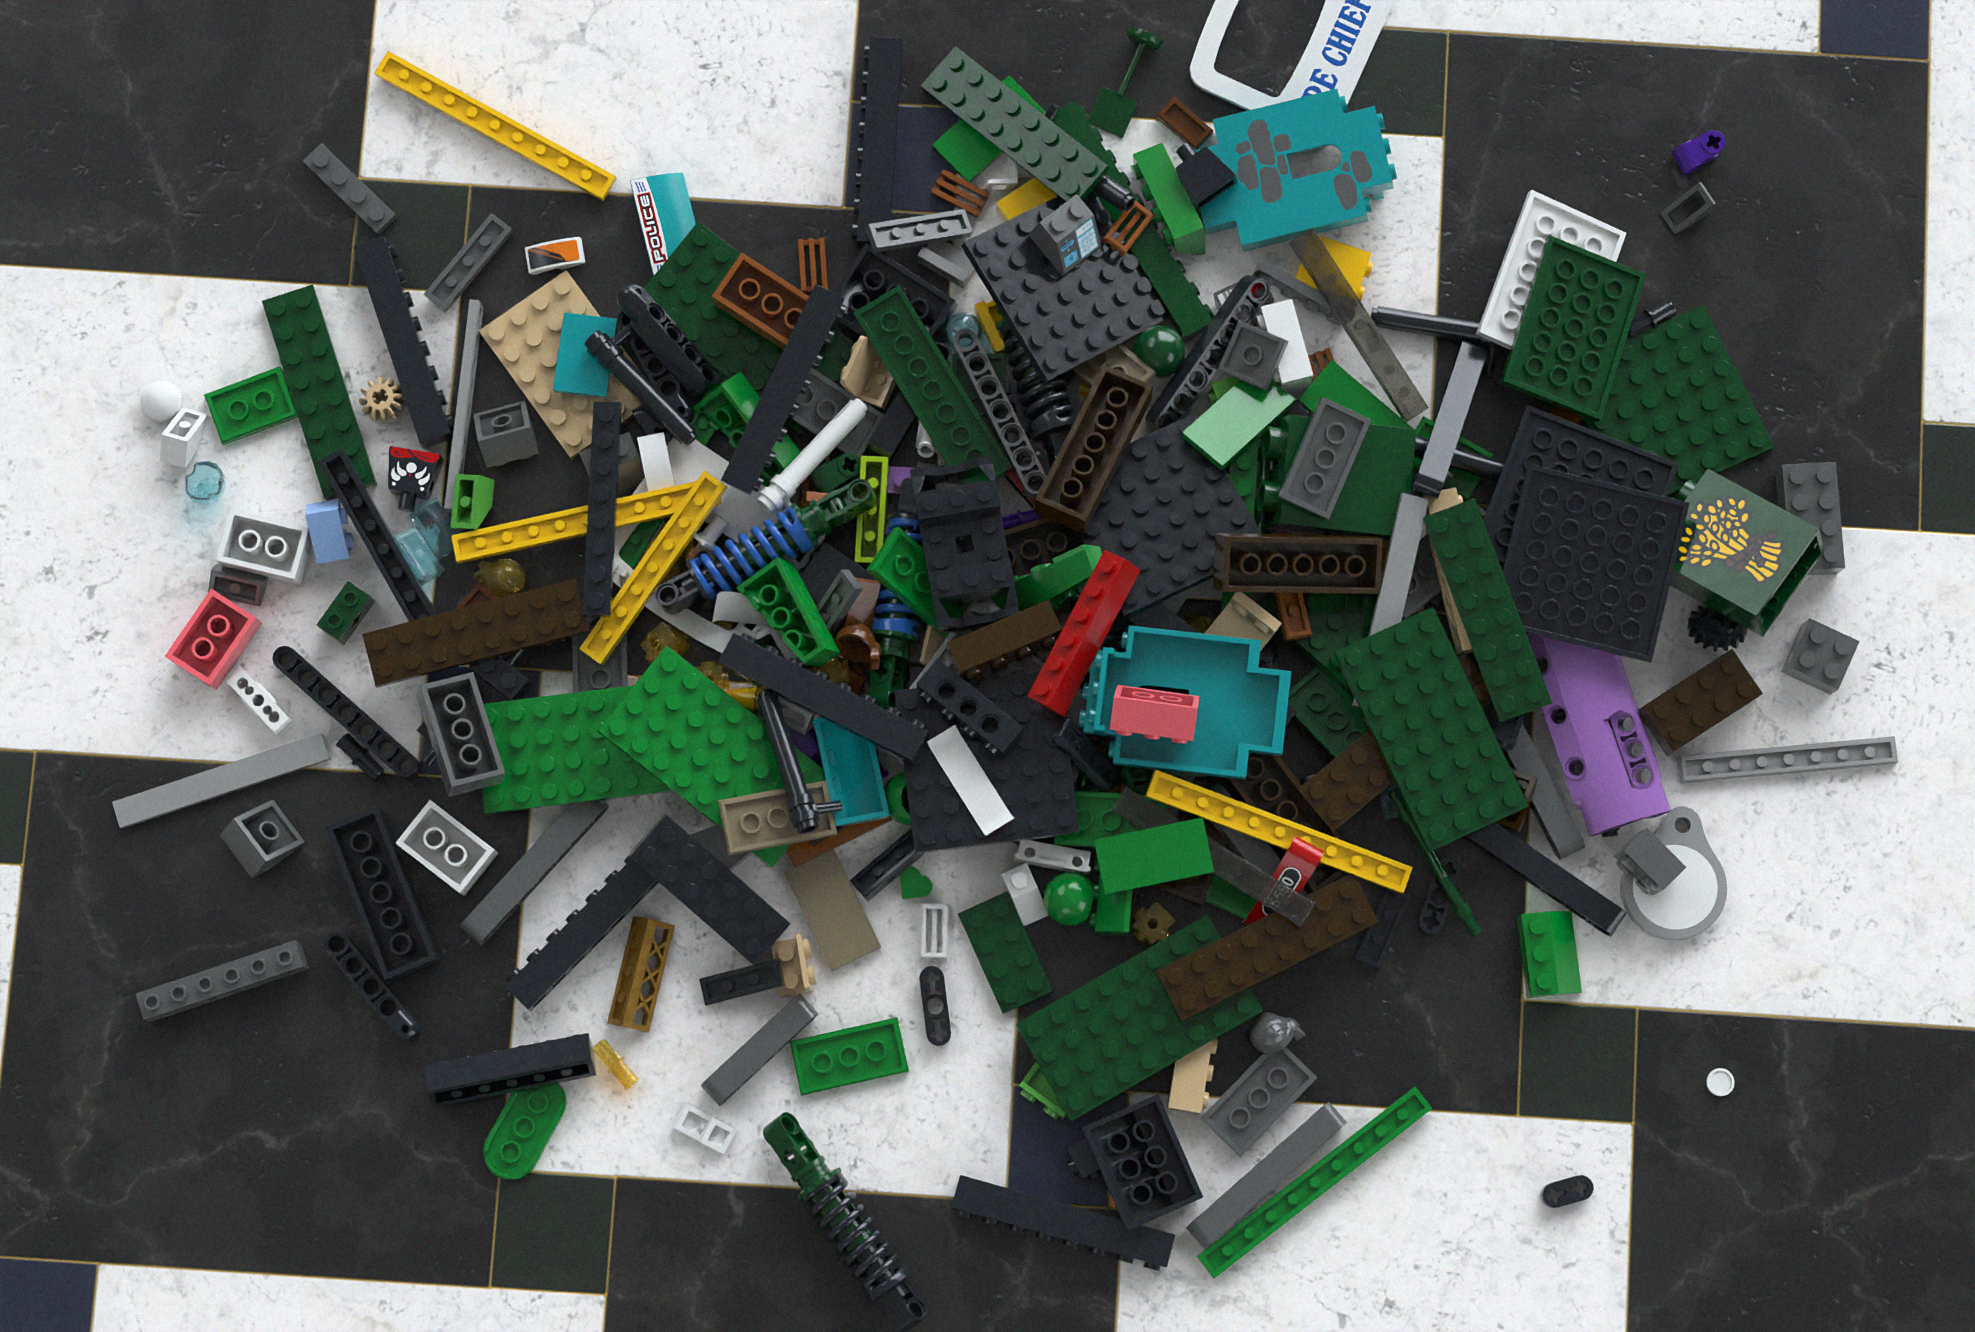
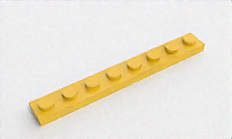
M705 470L702 472L613 599L611 617H601L579 648L581 651L599 664L604 665L728 488L725 484Z

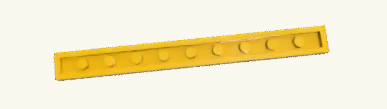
M387 51L374 72L376 77L602 201L605 200L617 180L615 175Z
M696 481L618 498L616 528L672 516ZM721 498L715 506L723 505ZM588 505L451 535L456 562L463 563L587 535Z
M1154 770L1145 797L1195 816L1203 817V819L1287 851L1295 835L1324 851L1319 863L1348 874H1353L1356 877L1401 894L1405 891L1413 868L1158 770Z

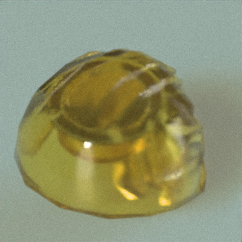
M499 559L491 563L481 561L479 563L480 570L473 576V579L480 583L484 581L487 590L496 598L522 593L527 584V576L523 567L510 559Z

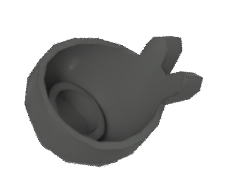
M1268 1012L1260 1015L1254 1021L1250 1030V1040L1257 1051L1264 1054L1280 1051L1290 1043L1293 1037L1298 1041L1305 1036L1300 1028V1024L1295 1019L1285 1018Z

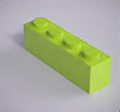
M861 456L860 479L870 483L877 497V502L871 510L857 516L855 563L865 569H868L885 542L889 475L888 457ZM868 492L859 493L858 499L864 498Z

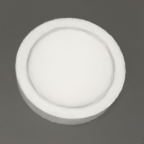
M1714 1069L1706 1078V1086L1713 1095L1725 1096L1734 1088V1077L1726 1069Z

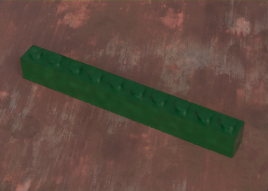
M1075 100L1061 107L1053 123L1107 164L1110 170L1106 175L1132 192L1129 188L1131 183L1127 175L1123 171L1119 172L1115 166L1117 163L1115 156L1110 149L1106 151L1102 145L1103 138L1096 127L1092 129L1088 123L1089 116L1083 106L1078 107ZM1137 193L1133 194L1135 201L1145 207L1141 197ZM1098 196L1104 208L1109 212L1113 223H1115L1124 210H1118ZM1133 208V210L1129 213V215L1118 228V231L1120 233L1124 230V228L1127 226V224L1134 217L1138 210ZM1143 214L1125 236L1124 241L1126 243L1146 218ZM1152 218L1130 247V251L1137 258L1138 264L1151 281L1158 297L1165 304L1171 316L1169 320L1185 344L1202 334L1212 318H1214L1210 307L1207 304L1203 305L1198 298L1200 296L1198 288L1194 282L1189 283L1184 275L1186 270L1179 259L1175 261L1170 253L1172 251L1170 244L1167 245L1164 238L1161 239L1156 231L1158 225L1154 218Z

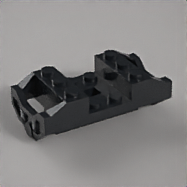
M991 456L939 468L922 467L910 469L938 633H957L967 631L968 629L975 631L1018 613L1019 608L1014 577L1007 550L1000 511L1001 505ZM983 472L989 479V481L920 492L923 483H946L952 478L958 481ZM971 539L972 543H966L968 552L963 553L961 544L956 545L957 541ZM1008 594L1005 609L989 614L966 618H950L943 607L944 604L960 602L961 606L970 605L972 601H978V603L988 602V597Z

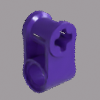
M1711 130L1681 144L1672 150L1671 153L1683 174L1687 175L1715 159L1725 146V138L1721 132ZM1707 143H1709V144H1713V143H1714V144L1716 145V147L1714 148L1713 146H1711V147L1708 148L1706 144H1707Z

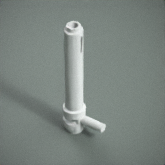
M857 398L854 401L850 400L780 474H776L770 480V485L763 487L759 491V496L756 499L759 506L769 514L779 511L781 508L785 512L792 504L789 500L796 493L795 489L866 416L867 406Z

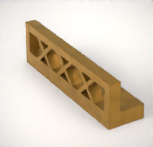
M633 916L607 1021L608 1024L649 1033L675 925L650 918ZM656 927L664 929L662 940L656 944L654 933ZM654 954L657 962L655 968L650 971L647 962L648 958ZM648 981L650 985L649 994L643 998L641 994V986L643 983ZM639 1008L644 1013L641 1025L633 1023L635 1011Z

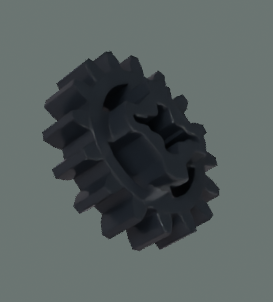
M1700 605L1697 607V611H1691L1687 629H1689L1688 636L1694 637L1695 644L1702 642L1703 649L1711 646L1714 652H1717L1718 648H1723L1726 652L1729 646L1735 649L1738 648L1739 642L1744 643L1748 630L1746 627L1708 606L1704 608Z

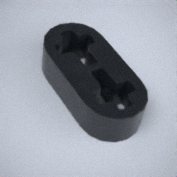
M1577 1175L1545 1185L1541 1190L1540 1197L1543 1204L1547 1207L1558 1208L1586 1200L1593 1194L1594 1186L1591 1179L1587 1176ZM1577 1180L1587 1185V1189L1583 1190L1584 1195L1582 1196L1579 1192L1570 1193L1569 1188L1577 1186ZM1552 1187L1554 1191L1564 1190L1565 1195L1557 1197V1203L1547 1199V1194L1551 1193L1550 1188Z

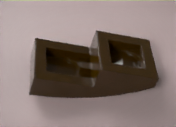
M1511 769L1528 807L1496 821V823L1501 827L1520 833L1529 811L1538 779Z

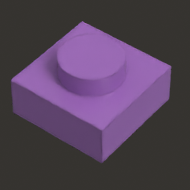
M889 466L888 495H900L901 482L905 478H911L910 469L916 468Z

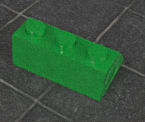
M1095 856L1094 872L1099 873L1098 883H1093V899L1097 900L1096 911H1090L1089 927H1094V934L1127 937L1133 889L1105 895L1098 858Z
M1546 911L1517 916L1527 999L1582 993L1572 912Z

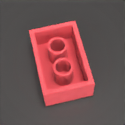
M210 589L165 657L217 690L262 625V622L221 594Z
M1117 685L1110 729L1116 730V734L1124 736L1139 733L1143 734L1144 738L1153 740L1160 739L1161 736L1171 738V741L1175 743H1187L1188 740L1193 741L1200 696Z

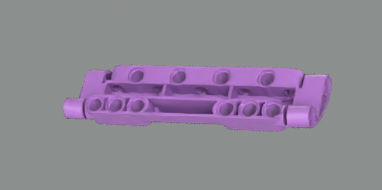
M1526 633L1538 666L1543 659H1546L1548 662V669L1543 673L1541 672L1553 704L1544 706L1541 710L1572 800L1577 809L1581 810L1589 836H1596L1642 819L1655 818L1671 812L1661 783V771L1621 657ZM1560 710H1564L1566 719L1560 724L1557 721V713ZM1629 717L1633 721V727L1630 731L1626 732L1623 728V723ZM1609 719H1610V721H1611V724H1612V727H1613V730H1614V733H1615L1617 742H1618V744H1619V747H1620V750H1621V753H1622V756H1623L1625 765H1626V767H1627V770H1628V773H1629V776H1630V779H1631V782H1632V785H1633L1634 788L1631 787V784H1630L1628 775H1627V773H1626V770H1625V767H1624V764H1623V761H1622L1620 752H1619V750H1618V747H1617V744H1616V741H1615V738H1614L1612 729H1611L1610 724H1609V721H1608ZM1636 743H1639L1642 747V752L1636 758L1632 754V748ZM1578 761H1581L1584 765V770L1580 775H1577L1574 770L1575 764ZM1647 768L1651 773V778L1645 784L1641 779V773Z

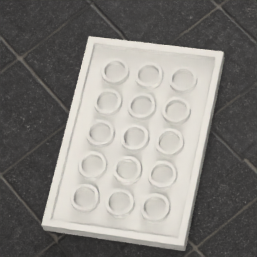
M1529 191L1476 335L1511 349L1545 240L1549 235L1616 262L1626 232L1538 192Z

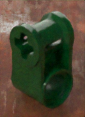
M845 453L815 468L808 477L817 492L828 493L858 474L861 461L857 455ZM848 462L850 467L844 470L842 466Z

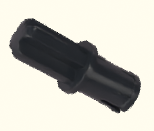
M1669 300L1665 301L1651 310H1644L1642 315L1634 318L1628 332L1629 337H1634L1652 327L1655 329L1657 324L1675 316L1676 309L1672 302Z
M349 733L345 734L337 742L336 746L352 760V765H357L371 780L376 781L383 775L384 769L368 754L369 750L367 748L363 749Z

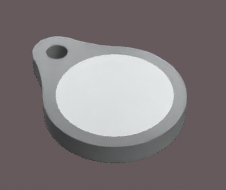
M1681 806L1671 809V812L1666 813L1653 834L1686 868L1663 891L1652 895L1650 892L1645 894L1636 885L1638 880L1631 873L1625 874L1622 872L1620 881L1621 899L1631 920L1644 932L1664 940H1683L1707 930L1720 916L1727 897V881L1723 867L1706 839L1699 815L1693 809ZM1677 819H1682L1687 823L1688 831L1686 833H1680L1676 830L1675 821Z

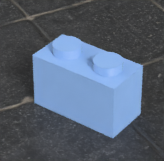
M340 500L307 504L305 517L317 564L349 559L350 551L354 548V539L352 532L347 533L345 524L349 523L348 514L345 508H341Z

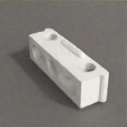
M242 667L226 680L240 695L243 704L257 718H261L276 735H279L293 722L277 705L276 699ZM247 680L248 687L254 689L251 695L248 694L249 691L240 688L243 681ZM264 697V703L261 706H256V701ZM272 708V713L275 715L279 714L277 722L273 723V717L269 714L267 715L268 709Z
M1024 840L1020 841L1019 850L1015 853L1014 861L1063 872H1077L1086 876L1089 875L1091 869L1088 866L1091 852Z

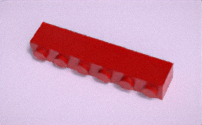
M1106 550L1103 551L1027 696L1028 698L1064 717L1139 575L1140 569L1123 557Z

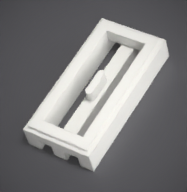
M921 903L920 959H948L949 904ZM927 909H932L931 953L926 952ZM938 909H943L942 953H937Z

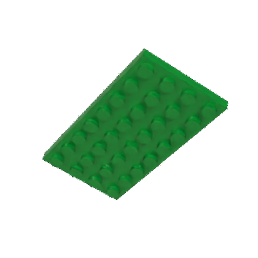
M667 645L597 731L722 831L718 800L784 788L763 721ZM794 746L805 783L825 781L823 768ZM791 844L751 851L750 853L772 869Z
M633 686L483 704L505 771L501 784L482 788L484 813L491 814L673 792L597 732Z

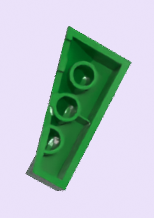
M1163 143L1134 153V165L1131 166L1132 174L1135 180H1140L1143 185L1141 191L1145 201H1151L1153 208H1151V212L1154 214L1156 223L1161 222L1164 228L1161 231L1166 244L1171 243L1174 251L1177 253L1206 254L1204 227Z
M740 371L719 385L692 409L699 415L703 413L710 419L709 425L716 431L720 429L730 438L728 443L736 449L760 397ZM787 433L782 443L776 441L772 452L776 453L770 468L764 466L761 472L769 481L776 474H780L800 454L799 449Z
M1083 544L1053 558L1054 564L1046 563L1031 568L1032 574L1013 576L1019 612L1049 600L1053 611H1056L1063 602L1079 598L1102 555L1101 548L1099 546ZM1008 594L991 596V599L1001 609H1005Z
M776 558L736 587L742 595L746 596L754 609L764 616L771 628L782 636V640L803 663L820 668L840 653L793 562Z

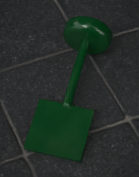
M1129 27L1127 31L1128 39L1138 46L1118 92L1102 86L1089 115V120H1087L1090 125L1121 138L1124 137L1139 102L1124 96V92L1144 48L1158 50L1163 43L1156 35L1137 27Z

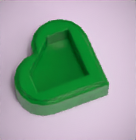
M910 866L900 874L902 900L923 898L931 893L933 887L931 880L926 876H921L917 868Z

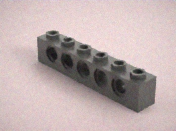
M294 940L136 993L143 1020L153 1022L307 970L309 967L301 943Z

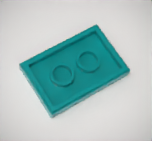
M564 312L553 392L607 399L611 372L608 369L604 370L598 364V359L591 357L587 353L584 343L597 330L606 333L610 338L615 336L618 326L617 319Z

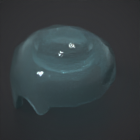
M962 312L952 315L945 322L943 337L953 353H955L953 347L954 334L962 328L973 330L983 346L984 329L979 319L974 315ZM963 338L958 344L962 348H968L973 342L968 338Z
M211 461L197 462L194 464L193 472L185 477V490L193 502L207 505L222 497L226 489V478L216 463Z

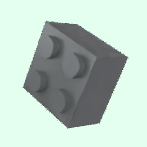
M1809 618L1801 625L1781 672L1831 695L1839 689L1860 641Z
M1648 828L1638 832L1614 855L1618 860L1616 862L1617 866L1625 874L1631 873L1638 880L1636 885L1645 894L1650 892L1652 895L1663 891L1686 868Z

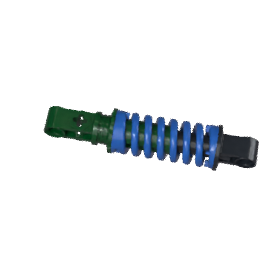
M905 478L900 485L897 513L889 514L887 517V534H890L894 528L900 527L921 546L923 543L911 478ZM923 483L920 492L936 490V485L934 483ZM881 584L880 589L882 591L879 592L877 603L880 605L875 607V617H873L870 631L874 634L876 642L880 644L882 652L879 669H871L870 671L871 676L867 695L878 701L876 705L886 710L887 706L895 709L894 691L903 690L907 663L910 662L911 657L908 654L909 648L920 643V631L916 630L920 629L921 623L914 620V616H918Z
M856 479L848 485L828 493L818 501L815 499L810 501L811 504L805 506V508H800L794 502L785 510L786 515L783 512L776 514L777 523L774 524L770 519H765L763 521L764 530L761 531L758 526H752L750 529L752 536L748 538L745 533H739V543L736 545L732 540H726L725 547L728 554L725 555L718 546L713 547L712 553L715 561L712 562L705 553L700 554V560L698 557L686 560L688 571L659 585L655 591V599L668 614H677L702 599L709 606H712L716 602L718 593L734 591L733 581L738 586L746 581L745 573L750 578L759 569L764 568L776 558L785 560L784 555L794 560L798 556L797 548L800 549L801 553H807L814 548H819L817 538L824 534L829 535L833 533L832 529L844 525L860 514L871 510L877 502L876 494L868 481ZM868 492L864 498L857 499L859 493ZM675 594V598L671 602H665L669 595Z

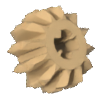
M378 377L377 384L368 380L367 383L370 389L361 388L360 390L365 396L359 399L360 405L364 406L362 412L365 415L370 414L372 421H376L380 416L381 421L386 423L387 415L396 419L397 415L394 411H403L404 409L400 402L405 401L404 395L399 394L402 391L399 384L394 386V380L391 378L384 383L383 378ZM384 396H386V398H387V401H386V402H385V401H381L380 403H378V401H377L378 398H382V399H383Z

